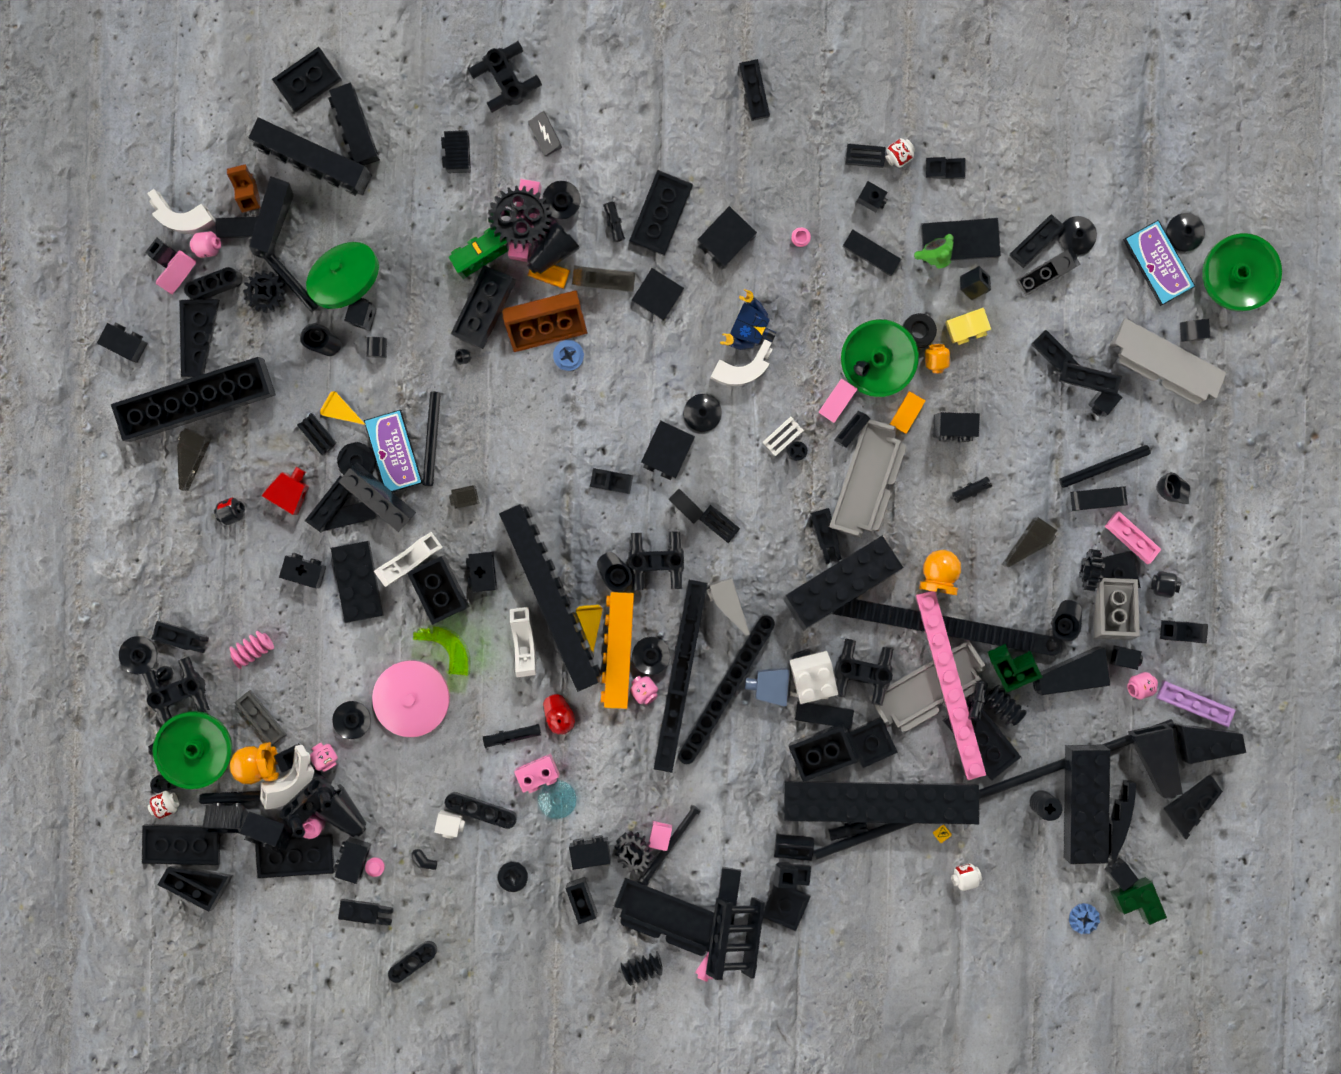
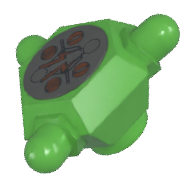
M947 234L945 238H938L926 244L923 251H916L914 253L915 259H922L930 265H935L938 269L948 266L951 263L950 259L954 243L953 236Z

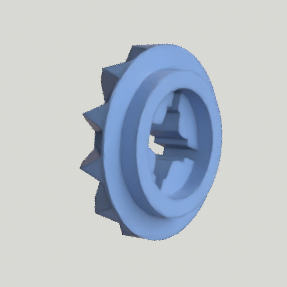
M565 340L555 347L553 359L560 369L572 371L582 364L584 352L577 342ZM564 349L569 353L575 352L572 355L573 363L569 359L562 360L566 356Z
M1078 904L1070 912L1069 923L1076 932L1082 935L1091 934L1092 931L1097 930V926L1100 923V914L1090 904ZM1087 914V917L1091 919V921H1086L1083 925V921H1081L1079 918H1084Z

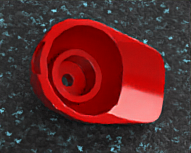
M560 694L547 697L543 705L548 727L553 733L558 735L570 732L575 725V716L569 704Z

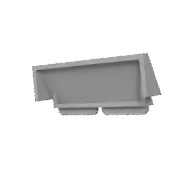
M1126 318L1123 319L1109 345L1112 348L1116 346L1122 348L1118 354L1121 365L1151 381H1156L1158 378L1162 379L1164 388L1194 404H1200L1206 399H1216L1226 375L1225 371Z
M869 420L863 427L829 526L830 528L861 539L864 530L873 532V530L877 531L880 529L891 497V492L887 490L888 484L893 485L896 482L906 452V446L902 441L895 439L897 434L895 426Z
M969 640L952 649L965 698L974 693L976 681H981L978 674L985 671V664ZM934 661L891 684L885 691L883 706L873 704L886 727L895 723L898 729L907 732L939 713V706L943 705L946 707Z

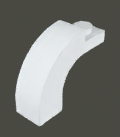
M153 189L148 192L151 198L149 202L156 210L152 213L153 216L173 231L182 234H195L207 231L216 225L214 217L208 208L202 204L187 213H175L158 191Z
M764 340L755 359L746 366L735 367L719 360L710 379L728 386H742L753 382L764 373L769 365L763 359H768L773 350L769 348L771 342Z
M430 532L397 557L377 568L374 572L386 587L405 576L407 572L421 565L443 547L434 534Z
M529 607L510 609V625L515 647L516 677L536 675V648Z
M303 745L295 746L293 766L287 775L276 781L261 783L260 800L266 810L286 805L312 780L314 769L310 764V754L306 752Z

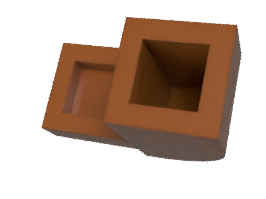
M246 164L228 168L227 175L234 187L235 200L241 212L261 208L255 178L252 173L250 174Z

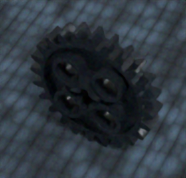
M516 185L515 191L507 187V194L500 191L501 198L495 196L496 203L491 202L490 207L492 209L488 210V215H490L488 223H492L490 230H495L494 237L500 236V242L507 240V246L514 243L515 249L518 247V244H521L523 249H525L526 243L530 247H533V241L539 244V237L545 239V232L550 231L548 225L552 223V220L549 219L552 217V212L548 211L550 205L545 204L546 198L540 199V192L534 195L533 188L527 192L526 186L519 190ZM521 202L523 203V205L517 207L514 205V203ZM535 213L539 217L533 219L530 218L529 215ZM503 216H509L511 219L509 221H503L501 218ZM525 228L527 231L524 233H519L517 229Z

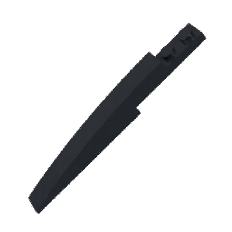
M690 579L688 581L654 770L673 772L708 584L706 582Z

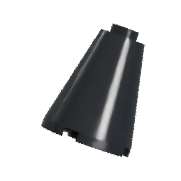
M554 220L551 225H548L550 231L545 232V239L540 238V243L536 244L527 259L529 263L527 267L534 274L536 272L539 274L545 272L577 252L580 248L571 235L567 234L564 228Z
M339 784L337 785L339 789H334V793L331 796L334 807L329 811H325L324 808L320 807L314 814L352 837L357 835L359 837L366 830V821L345 788Z

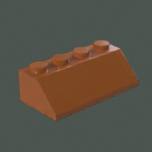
M577 290L502 310L504 324L513 352L588 334Z

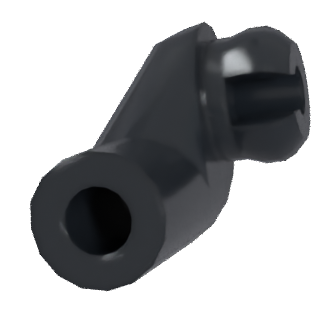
M420 849L412 851L411 856L417 867L436 870V860L428 859Z

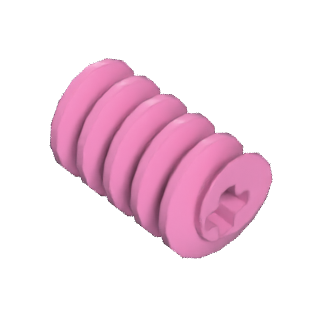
M256 631V638L252 634L249 635L250 642L244 638L243 646L239 642L236 643L237 650L232 646L229 647L231 658L239 669H242V665L247 666L249 662L255 661V657L260 658L262 654L268 653V649H274L273 642L266 633L262 634Z

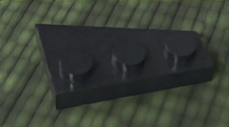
M1208 775L1163 809L1182 837L1187 840L1190 836L1189 832L1195 825L1197 826L1200 823L1201 816L1212 807L1223 791L1215 779Z

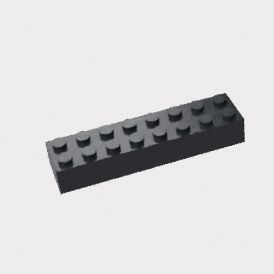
M255 357L113 403L111 407L122 441L133 442L276 396L265 360Z

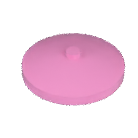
M407 660L392 665L381 674L374 686L372 702L378 720L386 729L399 736L418 737L431 732L443 721L449 708L450 693L444 677L437 669L425 662Z

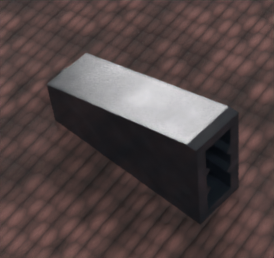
M270 176L249 244L253 255L262 259L264 257L271 258L294 197L289 182Z
M1094 647L1041 671L1042 678L1033 681V688L1040 695L1110 686L1105 647Z
M1164 723L1128 731V735L1157 793L1166 799H1172L1176 795L1183 794L1172 728Z

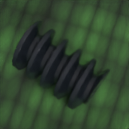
M997 685L986 695V703L991 702L989 709L996 707L994 714L1002 713L999 718L1000 720L1007 718L1005 725L1012 723L1015 726L1022 721L1027 711L1021 710V705L1016 704V700L1010 699L1011 695L1005 694V689L999 688L1000 685Z
M1038 790L1030 797L1031 809L1042 819L1054 821L1061 816L1063 811L1061 802L1047 791Z
M656 951L655 958L649 953L648 960L643 955L642 962L635 958L633 965L628 960L627 967L622 962L620 963L623 976L630 986L633 985L634 980L636 983H640L641 977L644 981H647L648 974L652 979L655 978V972L658 976H662L663 966L658 951Z

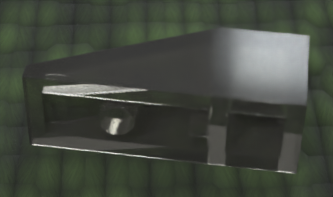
M574 265L572 285L633 292L636 273Z
M185 428L184 431L180 432L177 439L179 441L177 444L178 483L180 490L189 491L211 442V438Z
M1034 517L1002 565L1010 567L1046 547L1048 544L1051 545L1056 538L1055 533L1057 530L1039 517Z

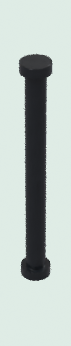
M690 806L691 810L670 837L667 851L661 850L645 874L639 877L641 883L646 886L649 885L650 878L696 814H700L701 811L696 806Z

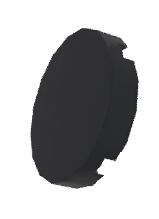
M360 442L345 445L339 451L337 457V464L343 475L356 463H359L371 474L376 466L373 450Z

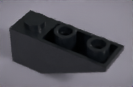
M1072 248L1016 280L1025 296L1081 264Z

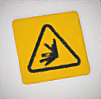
M944 824L933 832L940 843H943L952 836Z

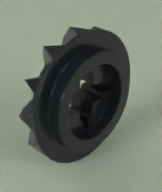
M512 861L503 864L498 871V883L508 892L520 891L528 881V873L525 866L519 862ZM512 869L514 871V874L520 875L519 877H516L514 883L512 881V878L507 877L511 874Z

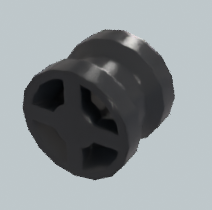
M797 441L788 447L787 453L790 459L800 461L806 457L808 449L804 443Z

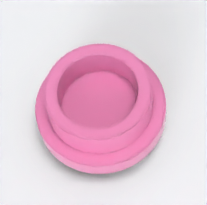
M802 227L795 229L791 236L793 244L797 247L806 246L811 239L810 232Z
M377 857L369 859L365 865L367 874L372 877L380 876L385 869L384 862Z

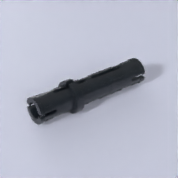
M536 724L505 732L502 730L493 735L483 736L484 747L488 748L501 744L504 746L506 743L541 736L540 725Z

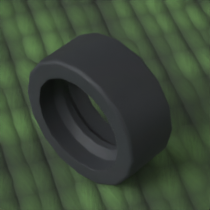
M680 489L669 498V501L693 524L704 514Z

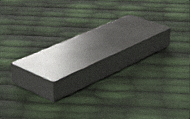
M251 690L234 702L267 743L271 742V746L286 735L285 731Z

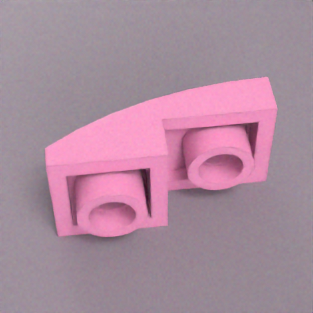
M179 250L168 263V267L156 280V284L173 295L187 277L196 261Z
M841 379L819 413L835 423L857 391V388Z

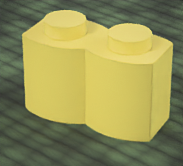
M984 308L945 322L952 344L956 342L958 345L969 342L968 338L976 336V339L988 335L987 331L991 330Z

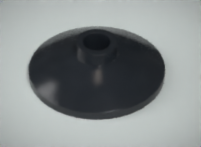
M567 181L551 183L547 186L542 198H546L545 204L550 205L548 211L552 212V217L562 220L572 217L578 211L581 203L578 189ZM561 198L566 200L563 205L558 203Z
M1181 213L1169 221L1166 234L1176 250L1187 252L1194 250L1202 243L1205 236V228L1197 216L1190 213ZM1186 228L1190 229V234L1185 232Z
M1074 216L1062 223L1065 225V229L1058 235V240L1065 251L1072 248L1075 255H1080L1088 252L1094 246L1097 232L1094 224L1089 219L1082 216ZM1081 231L1082 237H1078L1076 232Z
M697 394L691 397L684 407V419L687 425L695 431H710L721 420V406L711 395ZM701 409L706 410L707 413L705 416H701L699 414V411Z
M134 636L123 642L118 656L121 666L127 672L138 675L150 671L155 666L158 653L151 640L142 636ZM139 651L143 653L142 658L138 656Z
M645 637L634 646L632 660L640 672L647 675H655L662 672L668 666L670 650L667 644L660 638ZM654 652L655 657L650 659L647 654Z
M344 702L334 711L332 718L333 727L343 738H360L370 728V712L360 702ZM355 716L356 722H351L350 717Z

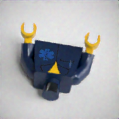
M744 289L747 293L745 298L739 296V299L745 302L730 334H722L726 337V342L720 341L721 345H729L738 350H745L758 346L761 338L771 343L775 338L777 332L766 328L770 321L767 311L761 302L753 296L752 291Z

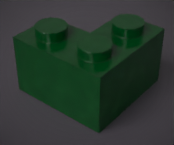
M1005 644L988 651L990 661L1007 693L1042 678V674L1031 651L1014 659Z
M1146 877L1139 879L1125 891L1120 888L1110 891L1117 909L1124 915L1138 909L1142 919L1149 925L1167 918L1153 882Z

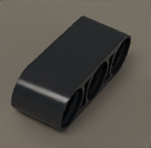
M226 267L189 281L184 286V293L191 299H207L238 287L242 283L243 278L237 270ZM231 273H234V280L229 282L228 276ZM216 280V287L211 289L210 283ZM198 286L199 292L193 295L192 290Z
M1126 486L1070 492L1072 511L1128 505Z

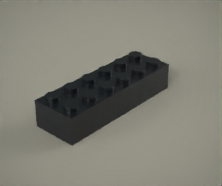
M257 117L248 137L253 142L252 146L257 148L259 152L267 156L271 154L276 157V160L284 164L288 161L295 169L302 172L306 170L311 173V176L319 180L323 177L330 185L336 188L341 186L346 189L347 193L354 196L357 194L364 195L372 177V174L365 166Z
M882 535L784 596L783 600L802 630L805 631L900 572L904 567Z
M1103 744L1065 745L1064 858L1070 864L1109 863L1110 749Z

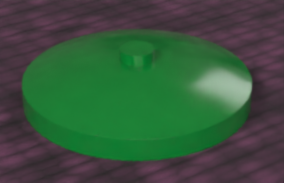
M1248 233L1234 234L1220 240L1208 252L1202 269L1203 283L1209 296L1221 307L1237 312L1250 311L1263 306L1276 294L1282 279L1281 260L1274 247L1265 239Z
M347 242L331 248L318 258L308 273L306 281L308 295L318 306L326 309H338L356 302L370 290L376 281L379 272V261L376 254L369 246L360 242Z
M887 319L870 320L856 327L846 338L841 352L842 370L848 382L857 388L859 392L873 397L890 396L901 391L913 379L919 363L918 347L911 333L899 323ZM861 360L870 363L869 372L865 377H861L854 372L853 367L857 361Z
M198 711L184 712L166 721L157 732L153 743V758L160 774L171 784L185 789H199L217 781L228 769L233 754L232 740L226 727L215 717Z

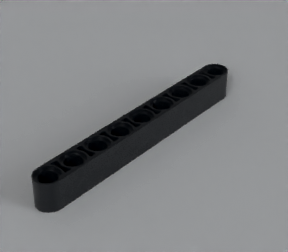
M762 614L758 617L749 632L750 635H747L680 746L678 758L683 764H690L695 760L774 629L775 621L770 615ZM762 619H770L771 624L768 628L761 627ZM753 635H760L761 641L759 644L754 645L751 643ZM749 651L751 658L748 661H743L741 659L742 652ZM737 667L741 669V675L739 677H733L731 675V670L733 668ZM724 684H729L732 688L727 694L721 692V687ZM713 701H720L722 703L721 708L718 710L712 709L711 703ZM704 717L711 718L712 723L709 726L701 724V720ZM695 733L702 736L701 741L693 742L691 740L692 735ZM684 750L692 752V756L688 759L683 758L681 754Z

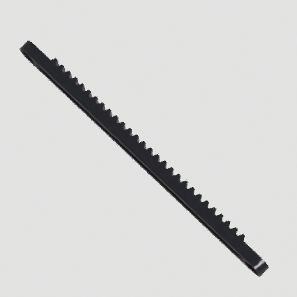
M855 599L832 613L833 615L925 632L920 611ZM942 615L949 637L997 646L1005 644L1007 648L1050 656L1057 655L1062 649L1061 641L1053 636ZM1053 640L1056 643V648L1053 651H1048L1046 645L1049 641Z

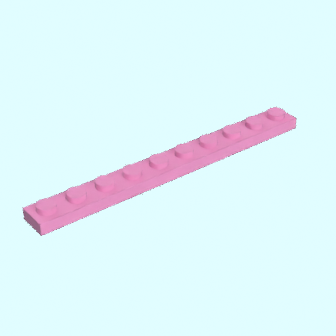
M927 591L916 594L917 604L966 779L971 780L985 776L986 772L971 719L968 718V707L936 592Z

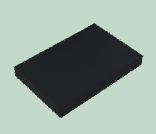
M317 47L272 79L294 112H297L342 81L320 47Z

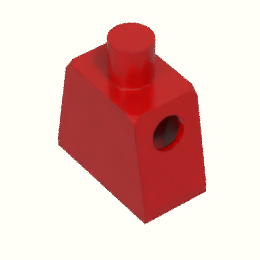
M296 466L291 475L281 472L265 490L262 497L290 514L298 515L309 488L308 485L301 482L306 471Z

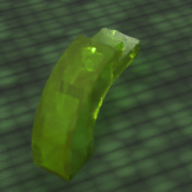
M441 625L433 626V632H430V628H419V631L413 632V640L437 642L446 649L449 655L448 674L466 676L470 674L471 658L468 647L455 631Z

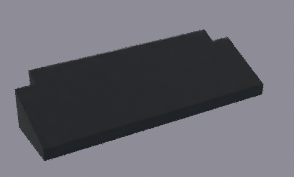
M628 878L624 879L613 905L615 908L622 909L619 917H621L620 923L623 926L653 938H659L661 934L666 935L665 940L667 943L699 956H704L706 951L709 952L714 912Z

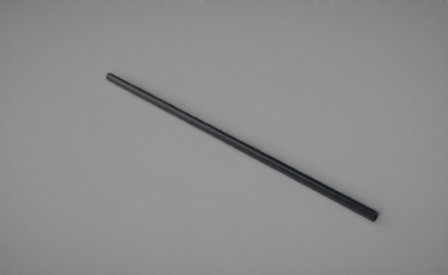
M1172 719L1159 723H1165L1172 729L1175 728V724ZM1126 735L1103 745L1109 748L1111 752L1133 743L1129 735ZM1065 758L979 789V800L1065 769ZM887 823L868 830V832L854 835L852 838H846L816 849L813 852L816 860L915 823Z

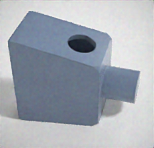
M789 669L757 670V679L745 678V689L756 690L755 698L758 700L787 706Z

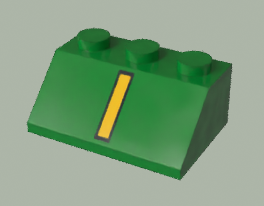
M488 228L484 231L483 236L479 238L474 237L467 242L468 245L465 247L454 249L449 259L462 279H465L481 269L483 265L486 266L509 251L507 240L500 242V236L494 237L495 230Z

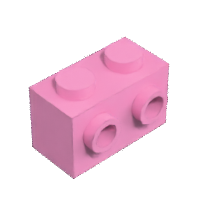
M551 753L518 767L514 771L523 793L526 791L529 793L535 792L540 789V785L545 783L547 786L557 782L556 778L560 775Z

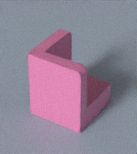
M653 821L649 839L651 844L649 847L667 851L672 825Z

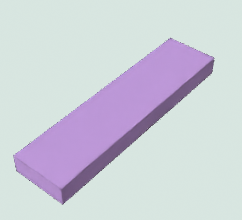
M1166 681L1162 682L1156 696L1159 700L1228 728L1236 711Z

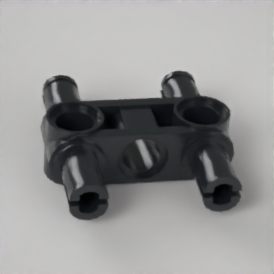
M519 41L504 49H490L483 56L482 61L467 68L473 79L487 71L491 72L502 91L500 92L501 95L486 102L491 113L506 105L520 104L528 96L527 93L542 86L537 75L524 82H519L513 72L509 59L524 52ZM494 57L500 58L498 63L491 62ZM514 90L519 91L517 97L509 96L510 92Z
M680 531L669 532L668 551H645L642 546V533H631V550L628 552V562L632 573L633 590H644L643 573L645 571L662 570L670 572L671 589H682L684 550L681 548ZM673 555L681 557V563L677 566L670 563V558ZM640 556L643 564L640 567H635L632 564L633 557Z
M845 639L842 655L838 657V662L835 666L838 695L835 696L845 697L848 681H858L873 685L874 692L871 704L883 706L885 691L889 688L893 678L891 661L894 649L882 647L880 662L877 664L868 663L853 658L856 641ZM842 663L849 665L850 670L848 673L841 671ZM880 671L885 672L887 675L885 682L878 678Z
M190 656L178 660L184 675L183 679L169 685L160 686L154 670L142 674L148 688L146 693L147 704L153 711L157 712L162 725L172 718L168 708L170 704L189 697L193 698L198 712L210 710L204 695L206 693L205 680L198 672H195ZM192 680L197 683L196 690L191 687ZM156 694L161 697V703L156 702Z
M313 768L314 775L312 780L293 799L284 805L280 812V818L286 821L287 826L292 829L293 835L297 838L305 835L306 831L303 823L320 807L324 808L325 811H329L334 807L331 799L334 787L322 776L321 771Z

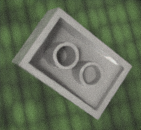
M732 578L709 584L710 589H707L710 601H714L722 612L746 636L750 635Z
M1103 578L1097 587L1094 611V639L1133 640L1139 637L1138 579Z

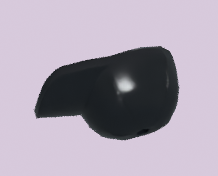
M308 324L300 335V342L304 347L322 355L334 356L342 346V342L330 333L327 327L320 324Z
M1169 472L1159 479L1156 490L1163 499L1170 502L1189 504L1190 485L1173 472Z
M607 552L598 559L597 567L605 585L611 591L621 592L631 585V571L615 553Z
M1064 600L1060 603L1053 618L1052 632L1057 639L1069 642L1075 640L1081 632L1082 607L1075 601Z

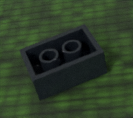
M445 555L407 572L432 625L470 607Z
M844 722L794 740L788 746L803 782L852 765L858 761V755Z

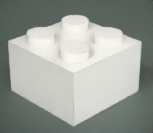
M827 651L789 660L800 704L838 695L832 663Z

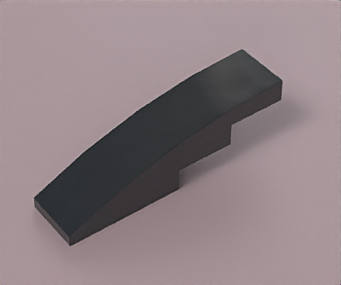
M1123 780V799H1115V818H1109V858L1112 860H1116L1131 824L1136 796V783L1132 780Z

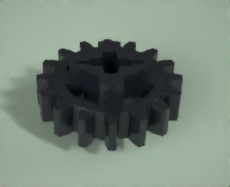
M262 270V275L255 272L254 278L248 277L250 283H244L248 287L243 290V293L248 294L244 300L251 301L248 306L251 308L255 307V310L258 312L261 309L264 313H267L268 309L274 312V306L280 308L279 302L286 300L282 297V294L287 293V291L282 289L285 283L280 282L281 278L279 276L274 277L275 274L273 272L267 274L265 270ZM267 279L265 283L260 282L261 280ZM260 287L266 289V292L269 295V297L264 295V292ZM264 301H269V302H270V303H268V304H260V303H263Z
M1089 549L1086 553V558H1083L1081 561L1079 578H1082L1083 590L1095 591L1098 583L1103 580L1105 562H1102L1101 550Z
M632 831L625 832L616 840L617 844L614 846L618 850L614 854L620 858L618 863L622 862L623 868L628 867L629 872L633 870L635 873L644 872L652 864L651 860L654 859V856L650 854L654 851L652 848H649L651 843L644 841L645 836L639 837V832L635 834Z

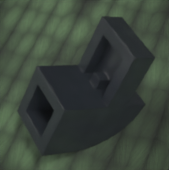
M1161 620L1160 639L1207 644L1208 624Z
M778 862L775 865L773 884L778 888L796 889L797 885L809 886L811 866Z

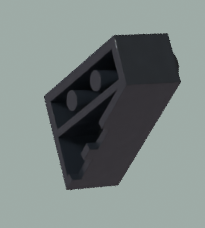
M1175 723L1181 759L1188 764L1246 753L1243 734L1239 732Z
M170 866L165 870L158 886L210 912L216 907L233 875Z

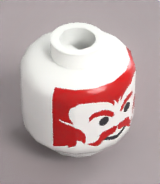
M900 138L887 147L886 160L891 166L895 165L901 168L914 159L915 148L908 139Z
M163 791L153 795L148 805L150 814L163 819L176 813L177 807H179L178 797L170 791Z
M971 863L957 866L954 869V875L951 876L954 886H958L962 891L977 888L982 881L979 868Z

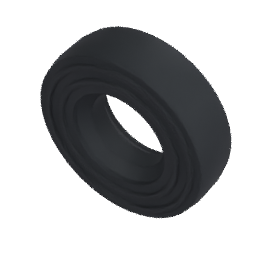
M916 313L909 316L903 323V327L911 333L918 348H924L934 341L937 327L930 316ZM917 323L923 324L926 327L927 332L923 338H916L912 334V327Z

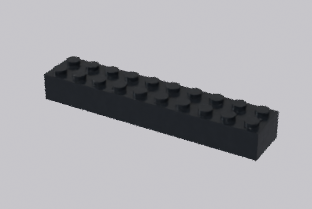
M519 504L499 513L577 692L599 683L602 675L598 664L594 665L593 663L594 654L591 648H587L585 645L586 636L582 629H578L577 623L579 620L575 612L571 613L569 608L571 602L568 595H564L561 590L564 586L560 577H556L553 572L556 568L552 559L548 560L546 556L548 549L544 541L540 542L538 535H540V531L537 525L531 522L530 518L533 516L530 508L524 506V504Z
M784 781V821L979 825V785L956 783Z

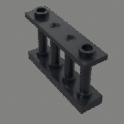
M751 897L749 906H733L732 902L724 898H716L706 969L708 976L715 980H723L724 971L741 970V973L751 979L755 978L765 902ZM749 913L748 924L730 925L732 914ZM747 932L745 943L728 944L729 933ZM744 951L743 962L725 963L727 952Z

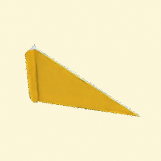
M330 392L320 410L321 415L366 425L337 392Z
M601 605L579 606L576 609L592 652H594L603 611Z

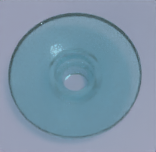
M560 780L551 785H545L538 797L540 809L551 818L560 819L568 816L576 805L574 789L568 783ZM559 798L560 803L555 804L553 799Z

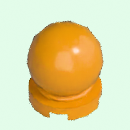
M946 549L933 551L926 557L923 564V573L926 580L925 582L920 581L919 589L937 592V588H939L940 593L957 595L958 588L954 587V583L959 579L961 562L954 553Z
M271 742L262 743L259 748L246 746L237 750L230 761V772L233 778L242 784H254L262 779L266 782L276 780L279 776V773L276 772V765L278 764L274 758L277 750L275 747H271Z

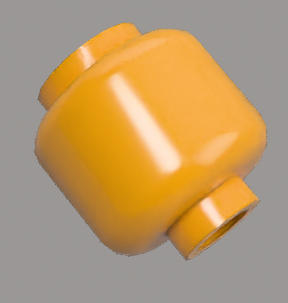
M932 344L925 350V367L932 370V373H943L944 369L950 366V351L944 344Z

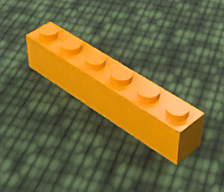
M611 591V594L607 595L606 607H610L609 615L606 614L605 626H609L608 634L604 636V645H608L607 653L603 654V664H607L606 672L602 673V683H605V691H601V702L604 703V708H628L634 604L633 592Z

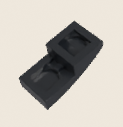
M926 158V178L966 179V158Z
M593 468L590 487L630 494L633 475Z

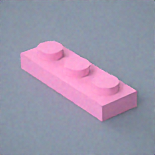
M1119 511L1115 512L1105 525L1111 533L1146 564H1150L1161 551L1160 547Z

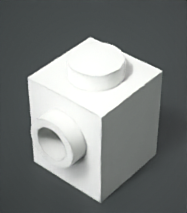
M441 810L438 813L434 832L443 834V837L449 839L457 837L464 830L465 821H462L463 815Z

